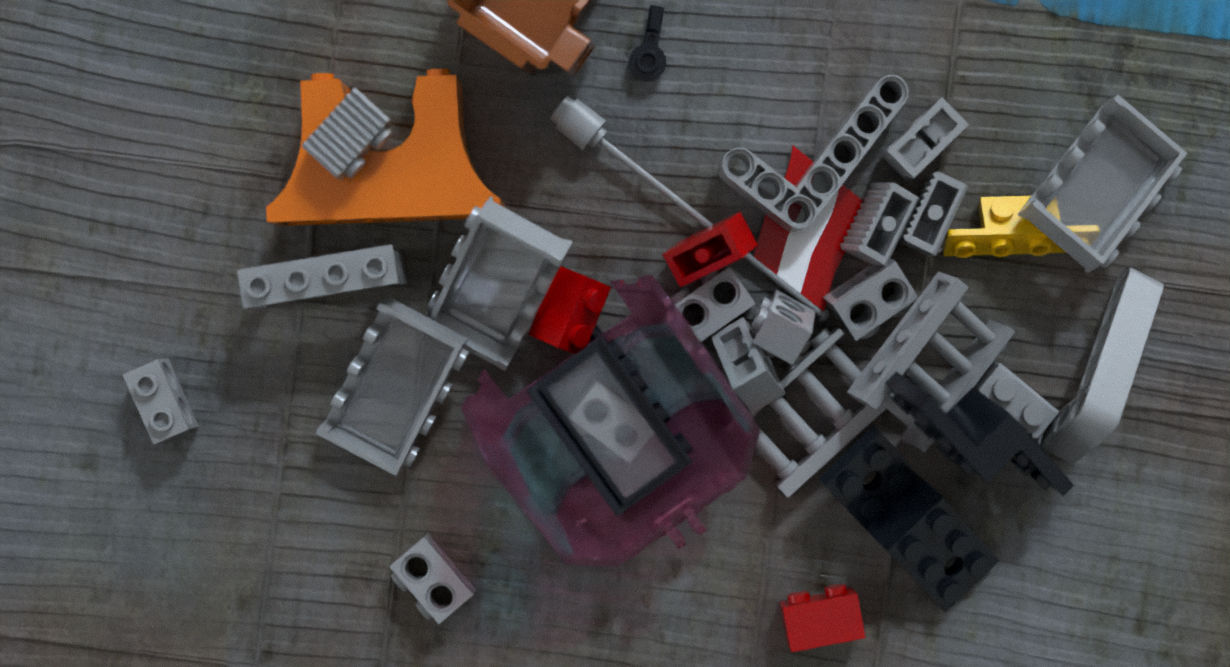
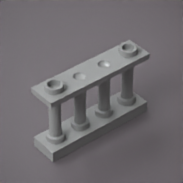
M937 272L847 391L856 401L874 410H877L880 404L886 407L908 427L900 439L924 453L935 441L932 438L926 437L914 425L916 420L910 414H905L892 401L891 398L894 394L885 382L895 372H898L900 375L906 374L947 413L974 388L995 358L1005 350L1008 341L1015 333L1012 328L989 320L985 325L960 302L968 287L959 278ZM949 313L976 337L963 355L937 332L939 326ZM926 343L953 366V369L941 385L914 362Z
M824 328L809 342L813 348L779 378L783 389L796 378L834 419L832 424L836 428L824 438L822 434L817 435L783 397L769 403L774 411L806 445L804 449L808 453L797 463L794 459L789 461L751 419L761 409L752 413L742 403L726 418L729 424L724 429L731 436L741 429L778 470L777 475L780 479L775 482V485L788 498L886 409L882 404H880L877 410L861 404L853 412L850 409L845 410L808 370L807 367L824 353L852 384L856 381L862 372L835 343L844 334L840 328H834L832 331Z

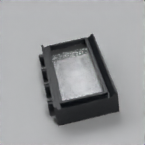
M601 336L526 391L611 510L618 517L678 472L692 464L693 461L689 454L694 449L681 432L675 436L666 425L671 420V417L659 401H656L654 404L650 403L643 393L649 387L635 369L629 373L624 367L621 360L626 355L614 338L606 342L604 337Z

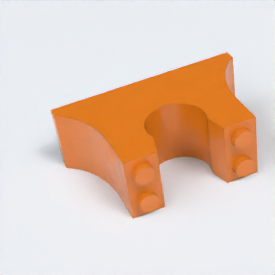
M449 69L427 70V76H417L412 98L415 121L411 134L406 141L389 151L376 152L369 150L362 157L366 164L352 179L345 176L342 181L332 175L302 147V144L323 123L329 114L334 111L335 107L345 99L346 95L351 92V89L340 79L334 78L332 73L311 74V80H300L302 134L299 155L287 185L280 195L266 206L267 223L278 226L461 220L468 219L475 206L482 209L490 196L494 198L493 202L505 208L504 202L483 184L473 166L464 129L463 85L457 75L450 74Z

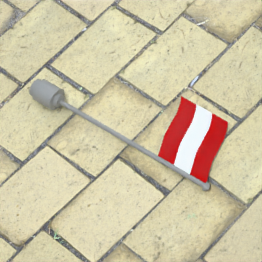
M567 96L552 114L549 120L556 124L555 129L581 150H584L587 145L594 149L597 144H600L705 228L714 225L603 137L607 131L602 126L606 120L578 98L574 101L571 97ZM793 145L791 146L790 159L784 178L795 186L813 161ZM814 174L811 178L812 188L818 193H825L828 186L825 177L820 174ZM842 184L810 226L796 232L782 228L765 215L754 254L748 253L743 258L799 302L815 310V314L818 316L817 320L824 322L829 318V311L827 308L825 309L826 301L823 297L830 292L835 272L845 254L840 244L844 243L843 237L848 236L846 230L851 229L850 224L854 223L853 217L858 216L856 210L861 209L860 204L863 203V200ZM793 203L788 208L789 218L795 223H802L805 218L804 209L800 205Z

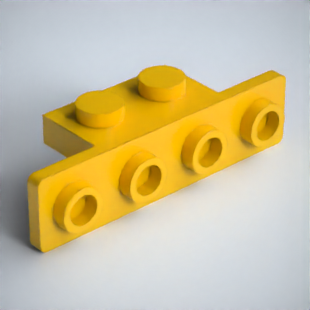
M1031 196L980 197L978 210L981 229H950L946 233L942 247L943 256H956L958 258H968L977 255L1005 257L1012 254L1043 256L1048 253L1066 252L1030 221L1017 215ZM1054 196L1045 209L1060 221L1056 196ZM1097 225L1067 226L1089 246L1099 236Z

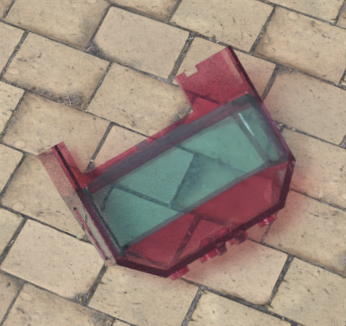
M653 275L640 276L636 283L627 285L622 279L610 281L632 314L599 337L603 336L606 342L614 338L626 355L621 360L624 367L629 373L635 369L649 387L643 393L650 403L654 404L656 401H659L671 417V420L666 425L675 436L681 432L694 449L689 454L693 463L628 508L617 517L526 391L575 356V354L510 399L505 396L484 368L478 378L481 387L475 396H467L461 407L486 466L566 564L619 567L667 534L678 549H681L686 545L685 538L676 526L688 519L689 525L699 536L707 531L697 514L715 499L734 489L737 484L746 479L760 428L688 322ZM597 337L596 339H594V340H593L592 342H590L588 345H590L591 343H593V342H594L595 340H597L599 337ZM597 352L547 387V390L570 422L572 420L569 418L568 410L595 375L632 402ZM593 402L585 408L584 412L588 417L596 419L604 415L606 407L599 402ZM623 425L616 430L615 437L621 441H628L634 437L636 430L632 426ZM655 432L631 463H628L622 457L618 461L612 459L600 448L603 444L592 435L589 438L581 435L625 498L676 462Z

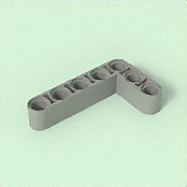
M897 75L884 76L874 83L795 186L751 151L739 147L731 149L720 159L718 163L719 177L782 228L793 232L802 230L815 221L904 105L909 92L907 83ZM881 86L892 88L895 93L893 104L887 103L881 98ZM859 115H865L870 118L873 124L871 133H864L858 128L857 118ZM836 145H844L848 148L850 152L848 163H841L835 158L834 148ZM738 157L743 160L746 166L743 176H735L729 171V158ZM814 174H820L827 180L828 186L825 193H818L812 188L811 178ZM766 180L774 185L775 196L772 200H766L759 195L758 184L760 181ZM792 203L798 204L804 209L805 218L802 223H795L789 218L788 208Z
M1129 266L1123 270L1113 288L1076 397L1058 412L1057 416L1039 436L1037 444L1043 450L1073 464L1114 432L1122 416L1163 292V283Z

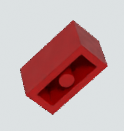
M738 212L679 241L662 255L680 287H683L743 258L758 244L741 212Z
M560 266L536 313L528 335L576 355L587 347L611 287Z
M846 584L827 586L824 588V593L811 596L809 591L794 592L787 595L788 600L779 602L787 646L791 652L866 638L858 594L853 588L847 589Z

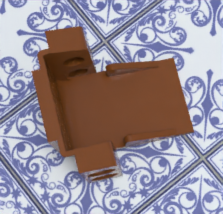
M447 0L448 5L461 14L456 24L530 75H533L537 68H546L551 61L575 77L596 48L591 39L574 28V25L592 0Z

